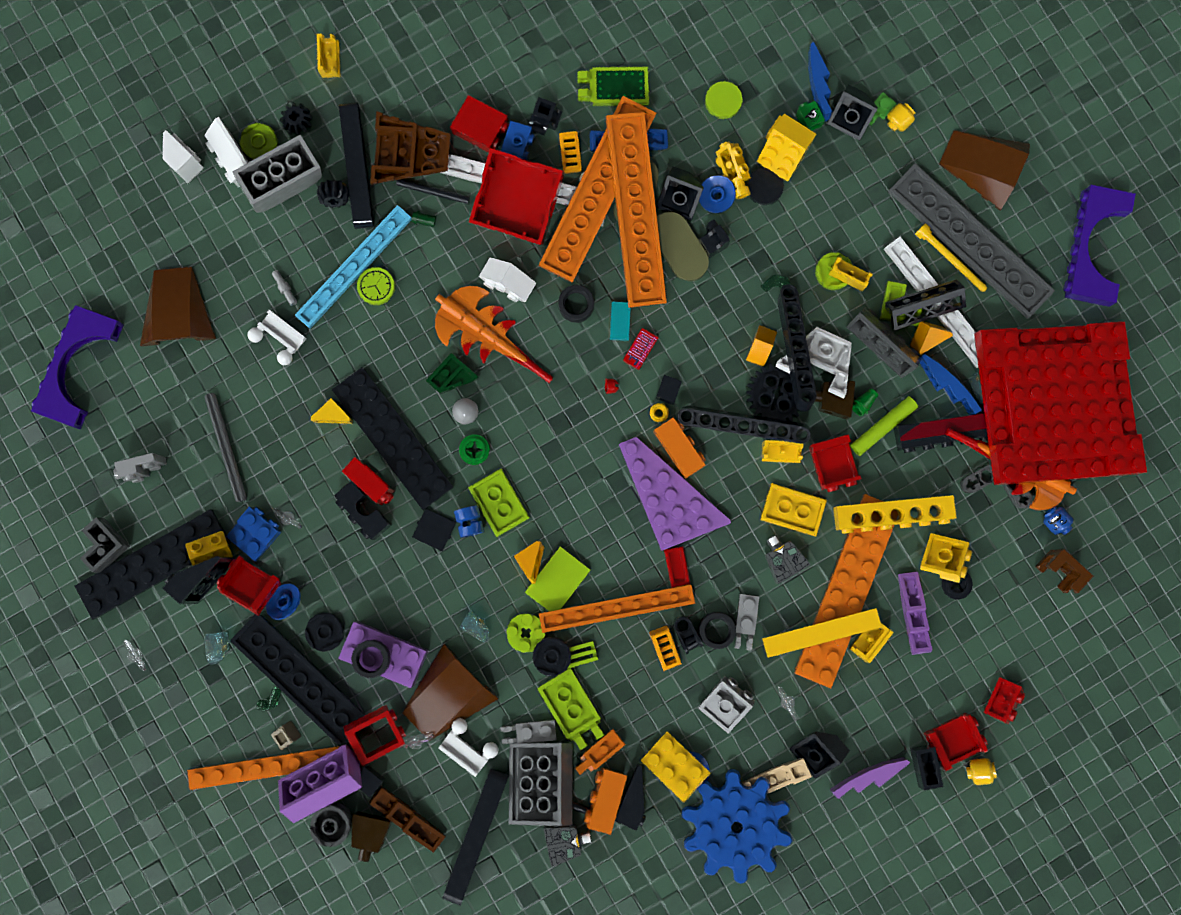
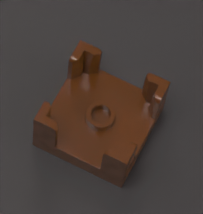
M1065 549L1050 550L1035 566L1042 573L1047 568H1050L1053 572H1057L1060 569L1067 576L1057 586L1063 593H1068L1071 589H1073L1074 593H1079L1093 577Z

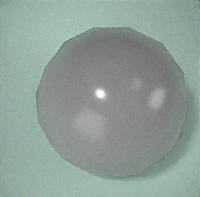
M462 398L453 405L452 414L457 422L464 425L473 423L478 417L479 410L474 401Z

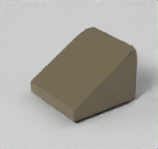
M291 721L271 734L281 751L301 737Z

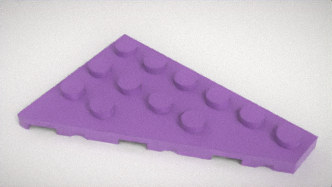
M637 437L619 444L661 551L731 524L729 518Z

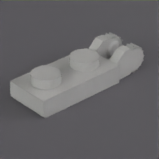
M739 594L735 625L736 637L734 647L736 649H739L741 646V634H748L746 647L747 650H752L759 605L758 596Z
M555 720L516 723V725L500 727L502 732L516 730L517 737L502 739V744L557 740Z

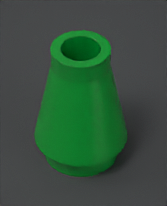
M870 388L855 399L852 407L853 412L859 416L868 414L875 399L878 397V393Z

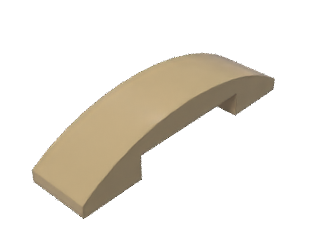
M800 758L762 772L742 783L750 787L759 777H766L770 782L768 794L789 784H796L811 778L812 775L804 758Z

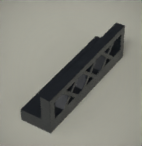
M956 279L885 302V308L891 315L892 328L897 330L965 308V287ZM960 296V303L950 304L955 297ZM936 303H943L940 309L932 310ZM918 309H925L922 315L917 317L914 315ZM907 315L903 321L897 323V316Z

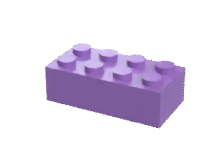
M353 622L338 659L352 664L351 656L358 644L367 640L381 641L390 651L391 662L389 668L380 676L409 688L414 687L429 650L361 622ZM368 647L362 651L360 664L364 669L373 671L382 664L383 656L377 648Z
M345 744L279 779L280 812L295 823L362 788L360 765L356 754Z

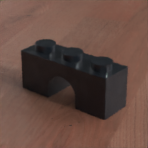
M350 481L334 495L337 499L335 503L341 510L346 509L350 514L347 517L354 525L358 524L362 528L360 532L366 539L375 540L392 526L379 510H375L368 516H364L360 512V504L367 495L353 481Z

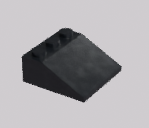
M216 556L171 574L165 580L166 584L162 589L179 604H198L217 583L219 578L227 572L231 561L235 558Z

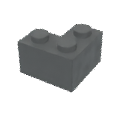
M96 517L82 530L94 545L80 559L92 572L100 573L126 551L130 545L105 518Z

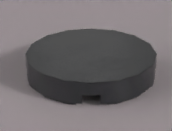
M765 167L752 172L751 178L747 180L746 185L750 191V199L764 206L778 201L784 189L783 178H780Z
M320 613L309 620L305 628V637L312 648L326 652L340 645L344 638L345 630L343 623L337 616L331 613Z
M548 637L537 643L533 650L532 660L540 673L545 676L554 677L567 670L571 663V652L563 640Z

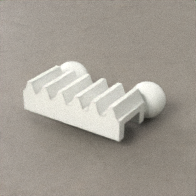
M269 310L265 319L259 322L257 327L251 328L248 331V339L254 343L261 341L263 331L265 330L287 347L286 350L278 353L277 360L281 365H288L292 362V354L296 353L306 338Z
M458 718L453 721L451 732L438 748L476 777L489 758H494L498 754V746L493 742L486 743L483 747V755H481L480 752L457 736L467 730V722L462 718Z

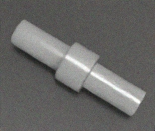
M278 270L272 272L280 293L285 295L291 306L295 305L297 301L290 291L291 287L288 282L284 281Z

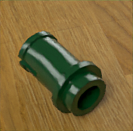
M418 210L413 212L411 222L415 223V225L421 224L434 228L436 216L420 213Z

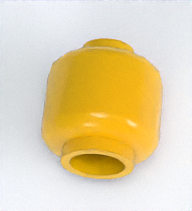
M899 103L887 114V119L889 120L887 125L894 132L896 130L905 131L915 121V111L907 103Z
M988 758L973 759L970 761V767H966L968 779H972L975 785L992 784L994 778H997L994 762H991Z

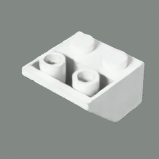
M166 130L163 132V160L185 182L189 183L203 169L199 163L201 159L175 133L171 135Z

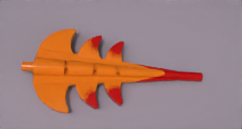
M466 286L455 290L447 298L441 294L436 297L435 300L442 305L436 314L435 330L438 338L445 346L449 345L451 336L456 331L461 330L463 331L461 346L465 355H469L472 345L480 341L482 342L480 347L482 363H485L489 354L496 350L533 371L546 382L550 383L554 377L536 365L505 336L507 331L516 324L514 320L502 321L495 326L492 324L495 316L503 311V307L487 306L480 311L476 309L479 301L489 295L487 290L477 286Z
M951 428L947 429V436L966 444L991 460L988 443L968 437ZM1070 480L1017 483L1011 494L1021 495L1036 487L1035 499L1029 507L1042 511L1057 506L1062 501L1066 492L1074 495L1077 488L1071 486Z

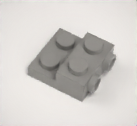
M150 453L114 463V475L117 480L123 479V481H132V483L142 482L144 478L150 476L149 471L159 470L162 465H166V458Z
M724 676L699 705L698 709L725 732L729 733L749 712L755 701L753 700V695L748 690L742 691L738 687V682L734 678Z

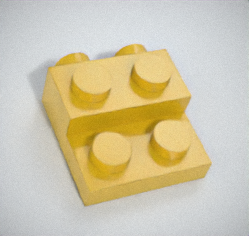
M930 533L920 570L940 574L942 579L959 583L961 578L965 579L967 567L964 565L966 561L970 562L972 550H969V542Z

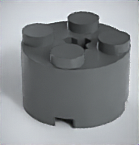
M339 802L331 803L318 810L313 815L310 824V834L313 840L321 846L335 847L341 844L352 832L353 815L345 805ZM331 822L335 823L333 827L329 826Z

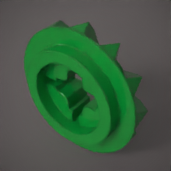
M480 435L465 437L459 446L460 457L470 465L482 464L488 458L490 452L488 442ZM474 442H476L478 449L483 450L476 452L475 458H473L472 452L466 450L473 448Z

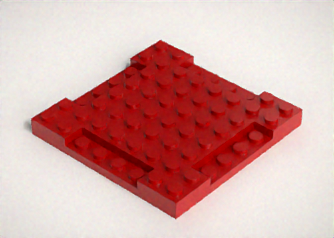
M1125 322L1091 323L1085 326L1034 329H988L974 333L994 485L1137 475L1147 472L1142 434H1137L1126 360L1130 359Z

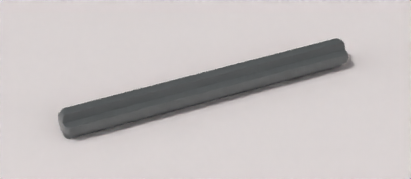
M214 393L206 394L205 401L236 502L245 501L247 497L216 395Z

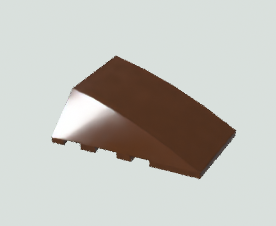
M376 111L375 131L377 133L375 165H372L370 184L448 171L451 136L449 133L427 126L425 128L417 125V123H409L397 117L386 116Z
M954 130L939 165L957 179L963 180L969 188L976 190L982 195V198L992 202L1001 211L1029 155L1030 144Z
M182 267L154 270L140 346L160 345V341L194 338L197 341L216 339L193 268Z
M445 643L402 712L429 741L452 728L454 720L458 718L465 720L499 699L486 685H482L457 659L458 657Z

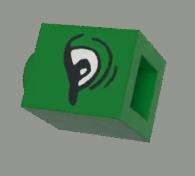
M807 101L799 106L796 117L800 124L811 131L823 126L825 119L816 101L811 103Z

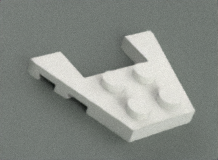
M816 327L806 336L811 364L836 375L828 392L844 399L847 392L852 342ZM786 355L777 361L776 367L790 373Z

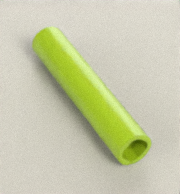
M907 396L850 445L852 450L858 456L864 454L918 408L917 403L910 396Z

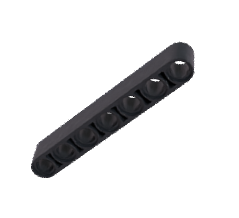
M358 102L339 104L353 225L355 229L374 227Z
M787 284L781 288L777 298L795 404L799 410L809 411L817 398L798 291L795 286Z
M684 406L678 413L679 422L686 426L799 444L808 442L811 437V430L804 423L696 406ZM689 411L692 414V418L689 420L684 419L682 412ZM708 414L711 417V421L708 423L703 422L701 415ZM727 417L730 420V424L724 426L721 424L720 419ZM746 420L749 422V427L743 429L739 426V422ZM765 423L769 429L762 432L759 430L758 425ZM780 426L788 429L785 435L778 433L777 429ZM804 429L808 434L806 437L800 438L796 432Z
M490 769L442 899L461 906L507 783L508 774Z

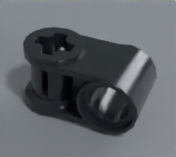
M678 616L674 619L673 627L686 655L689 654L690 650L698 646H704L697 631L687 617ZM680 620L687 621V628L685 630L678 629L677 624Z

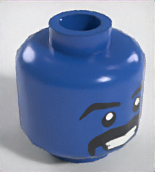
M1055 506L1043 515L1045 517L1043 523L1055 535L1060 533L1065 535L1073 528L1071 524L1074 519L1063 507Z

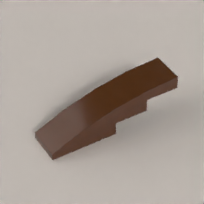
M382 786L369 801V804L385 814L388 820L402 828L405 834L433 853L446 837L423 816Z

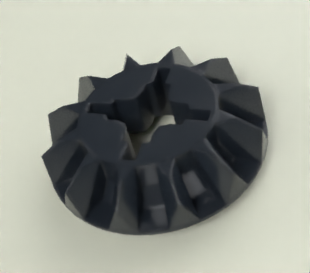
M966 573L965 579L961 578L962 580L959 583L960 589L957 587L951 589L954 584L953 581L942 579L941 587L944 594L956 600L967 597L973 587L970 575Z

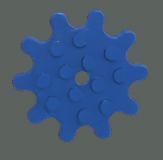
M730 769L726 773V782L721 788L712 786L706 780L697 788L703 798L700 806H686L683 808V819L692 822L696 827L695 833L685 839L684 847L690 852L696 850L706 852L707 861L704 864V871L707 875L713 876L721 867L727 866L732 869L734 880L737 883H745L748 879V869L752 865H759L768 873L773 872L777 866L776 861L771 855L773 847L777 845L787 847L792 843V835L787 831L781 830L778 826L779 819L790 812V805L783 800L773 803L767 799L766 794L770 787V782L766 777H759L749 787L743 785L740 780V773L737 770ZM734 822L742 824L743 828L740 832H735L731 829V825Z

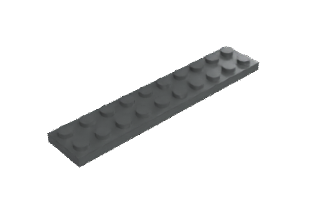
M916 164L888 191L922 224L926 223L931 227L930 230L1027 319L1055 291Z

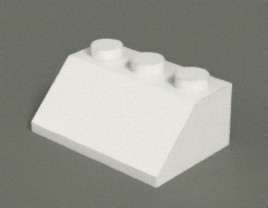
M217 117L205 133V137L208 140L206 145L212 153L215 151L218 156L215 160L221 168L224 167L226 169L225 176L229 182H234L240 187L232 171L247 164L249 161L229 129Z

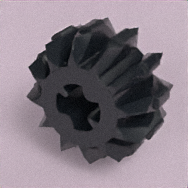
M293 102L292 107L286 105L287 111H281L283 117L280 118L284 130H288L291 135L294 132L300 135L302 130L307 133L306 127H312L309 121L313 120L310 110L307 107L304 108V105L301 103L297 106Z
M326 180V182H320L318 186V200L325 207L340 208L349 201V188L341 180Z

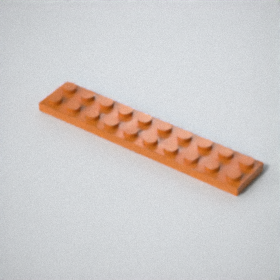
M622 96L614 114L644 112L646 130L648 132L656 112ZM607 128L539 263L540 267L573 283L615 198Z
M645 113L607 115L606 124L628 308L665 304L667 301Z
M863 494L860 504L884 501ZM892 510L891 518L897 520L899 514L896 510ZM872 512L871 518L874 522H878L879 520V514L877 512ZM858 514L855 515L853 520L855 524L860 522ZM892 525V529L881 530L879 526L873 527V531L861 532V528L853 529L854 533H848L813 625L861 612L894 525ZM851 636L803 648L794 674L832 688Z

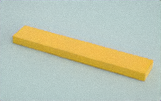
M877 608L766 637L762 640L767 658L878 629L882 625Z

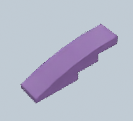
M918 572L898 574L902 608L912 655L932 652L925 612L927 608Z
M902 757L878 763L847 777L831 788L830 791L839 799L852 788L860 793L872 782L880 787L910 762Z

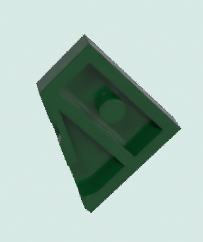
M450 353L427 378L426 382L438 393L443 394L476 381L479 377L455 355Z

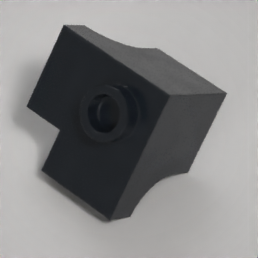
M538 97L528 126L532 127L533 132L544 136L547 128L556 131L563 112L555 107L556 103Z
M715 219L708 222L706 227L708 233L699 240L708 255V259L725 250L730 242L727 233L721 225L716 223Z

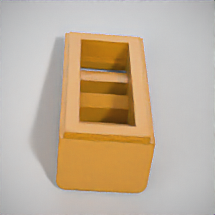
M578 132L559 133L563 171L565 174L582 172ZM575 147L573 150H564V148ZM576 155L573 158H565V156ZM577 162V165L566 166V163Z
M663 626L650 631L649 634L663 671L681 665L682 663L669 628ZM666 634L665 637H662V638H660V639H656V638H658V637L663 636V635ZM669 641V644L659 647V644ZM672 649L671 652H668V653H666V654H663V655H662V653H661V652H664V651H666V650ZM672 656L675 657V659L664 662V659L670 658Z

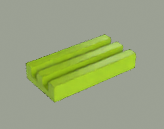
M593 641L569 647L571 652L591 646V650L571 655V659L593 654V657L570 663L568 668L598 660Z

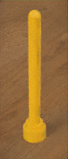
M926 223L915 233L919 239H926L981 292L987 290V286L931 234V227Z

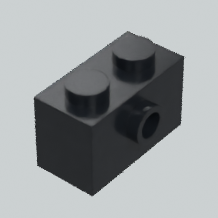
M928 744L910 748L918 787L924 791L944 787L940 772L942 767L940 760L937 758L935 747Z

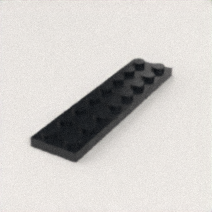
M363 367L332 389L423 511L454 488Z
M210 509L110 565L100 573H96L75 585L91 619L99 618L166 580L171 574L191 566L192 563L187 553L186 543L223 531L226 537L227 535L214 511Z
M255 614L230 642L339 747L347 744L349 741L344 733V726L366 714L261 614L259 616Z

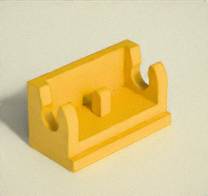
M317 34L318 71L322 78L340 77L339 40H336L333 34H330V38H325L323 34Z
M838 256L828 275L863 291L867 287L873 273H868L842 260Z
M765 440L762 442V462L800 463L803 459L801 452L804 444Z
M882 623L881 628L861 633L849 648L866 663L872 662L894 633Z

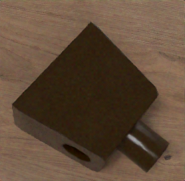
M847 381V392L844 399L828 392L832 382H824L821 385L820 391L816 390L817 398L815 402H819L818 411L848 420L851 418L855 381Z
M359 811L353 814L351 847L360 849L359 861L369 862L371 852L379 853L382 849L392 824L386 817Z

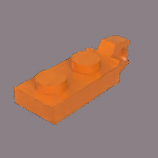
M614 729L610 730L580 757L582 762L575 767L576 771L581 775L587 769L590 772L594 769L596 770L626 744Z

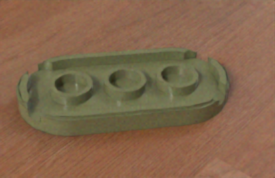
M674 212L660 214L657 217L660 249L664 259L679 279L686 281L700 279L704 276L709 265L706 251L687 221L681 215Z

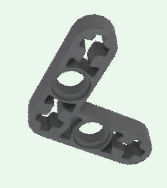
M991 463L964 477L960 482L961 490L970 494L993 483ZM984 470H987L991 473V479L989 481H985L982 478V472ZM976 479L979 481L972 485L973 489L966 487L968 481L971 482ZM1008 484L1002 485L1016 508L1024 509L1032 504L1033 499L1029 491L1020 495L1021 497H1026L1024 503L1020 504V496L1011 494L1014 489L1010 488Z

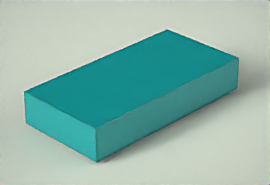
M612 302L610 340L629 341L630 308H628V302Z

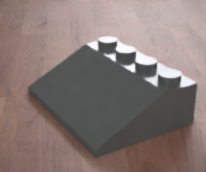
M865 307L846 327L901 378L915 370L922 360L919 357V353L914 348H909L905 344V340L900 335H895L891 331V327L887 323L881 322L877 318V314L871 309Z
M572 743L510 744L509 825H572Z

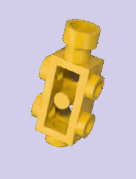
M722 143L719 146L720 149L716 151V163L722 168V176L728 178L733 183L736 199L745 198L750 195L745 181L751 177L749 168L742 155V149L738 143Z

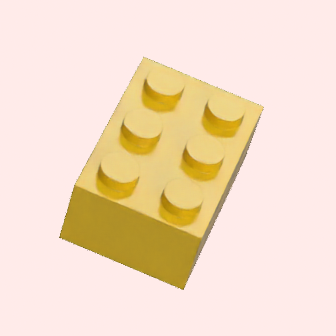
M784 113L773 128L757 162L777 174L780 178L789 181L817 134Z

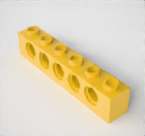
M954 495L833 507L836 531L842 530V534L854 533L853 529L861 528V532L873 531V527L879 526L881 530L892 529V525L908 528L912 527L911 523H919V526H929L932 521H938L939 525L949 524L950 520L956 519ZM931 506L937 510L935 517L929 512ZM912 508H915L918 512L916 518L910 515ZM892 510L898 512L899 517L897 520L891 518ZM872 512L879 514L878 522L872 520ZM854 513L860 516V522L858 524H855L852 521V515Z

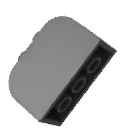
M301 135L232 171L237 183L256 213L267 211L308 189L322 176L319 164Z

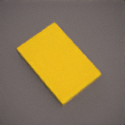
M771 483L760 520L816 537L827 500Z

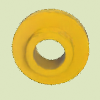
M662 403L654 404L650 409V417L655 422H663L669 415L668 408ZM661 410L663 415L657 416L655 412Z

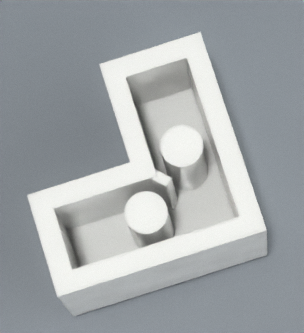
M489 258L479 275L485 281L483 283L490 289L496 288L503 293L506 292L508 294L507 297L514 302L518 300L526 302L536 285L535 281L512 263L494 258Z

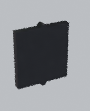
M425 509L420 521L417 522L418 526L412 538L443 552L448 539H451L450 535L456 523Z

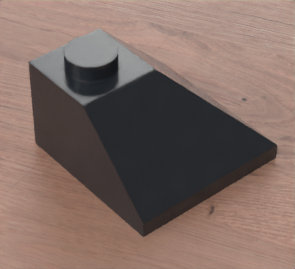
M848 84L827 124L860 141L878 107L866 93Z
M672 166L665 181L657 208L677 213L683 218L692 221L704 187L691 173Z
M817 731L789 748L797 759L804 758L811 775L815 779L840 765L850 752L837 735Z

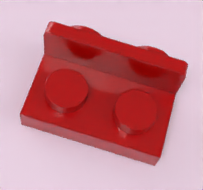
M999 677L984 713L1009 725L1010 721L1013 722L1016 718L1017 711L1015 709L1018 703L1021 704L1024 700L1025 693H1023V687Z

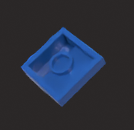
M248 507L226 537L251 559L257 561L281 534V531L278 529L279 525L272 519L268 521L263 516L265 513L258 507Z

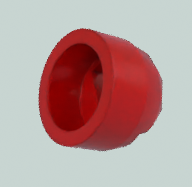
M606 378L605 393H616L619 387H615V385L619 384L618 381Z

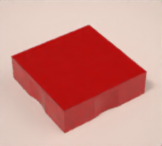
M490 148L482 174V184L476 195L469 223L544 245L565 172Z

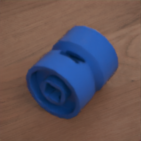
M478 505L454 511L456 522L460 523L458 527L460 538L484 532L482 521L478 519L480 517Z

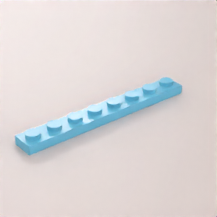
M397 205L295 316L311 329L412 219L411 216Z

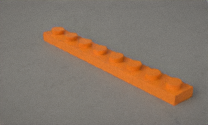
M686 585L539 613L542 633L691 605L695 604L692 585Z
M334 746L187 770L189 789L193 790L288 775L340 747Z

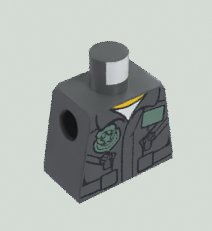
M777 535L766 540L772 551L765 554V558L776 584L783 582L810 566L807 559L791 541L781 544Z
M576 824L544 826L551 867L580 856V845L591 843L590 832L578 833Z

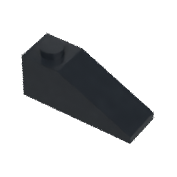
M639 763L635 768L615 819L616 822L636 831L638 826H643L646 819L644 815L642 765Z

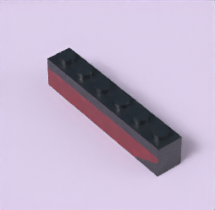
M985 413L897 426L894 428L897 451L904 450V453L915 452V448L920 447L923 450L935 449L934 445H941L942 448L954 446L953 443L960 441L946 435L948 428L968 437L986 442L988 441Z

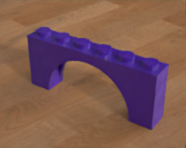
M1090 185L1081 192L1080 201L1082 203L1081 208L1077 212L1078 226L1075 227L1073 233L1075 242L1070 250L1072 259L1067 267L1069 275L1068 280L1064 284V291H1066L1064 298L1107 307L1117 303L1120 284L1107 280L1095 269L1090 260L1088 242L1091 231L1100 220L1115 216L1126 217L1133 212L1135 193Z
M75 305L74 309L69 313V321L66 327L61 332V340L54 349V357L47 366L46 376L39 385V393L32 402L31 412L81 430L88 412L78 407L67 392L65 372L68 362L73 354L87 343L96 340H112L117 342L124 324Z

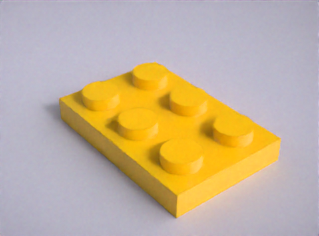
M666 732L641 759L682 802H685L711 774L669 732Z

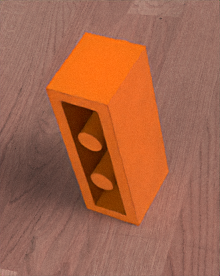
M673 417L656 428L654 434L684 479H687L705 466L704 462L706 459L700 451L696 452L693 447L695 445L694 441L690 436L686 437L682 431L684 426Z
M601 767V771L597 772L595 777L596 789L591 792L589 800L591 802L590 810H587L584 816V822H586L585 825L588 829L611 835L627 779L626 774Z

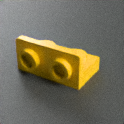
M223 531L185 544L193 566L216 556L233 557Z

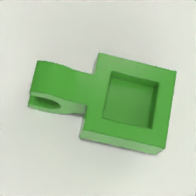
M882 93L875 100L874 103L878 109L869 125H872L879 117L884 120L887 114L897 105L885 93Z

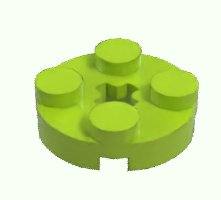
M520 614L514 617L506 631L509 644L515 650L523 653L532 652L537 643L545 637V633H542L540 619L531 614ZM522 628H529L531 630V632L529 633L530 638H527L526 636L523 638L521 636V634L523 633L521 631Z

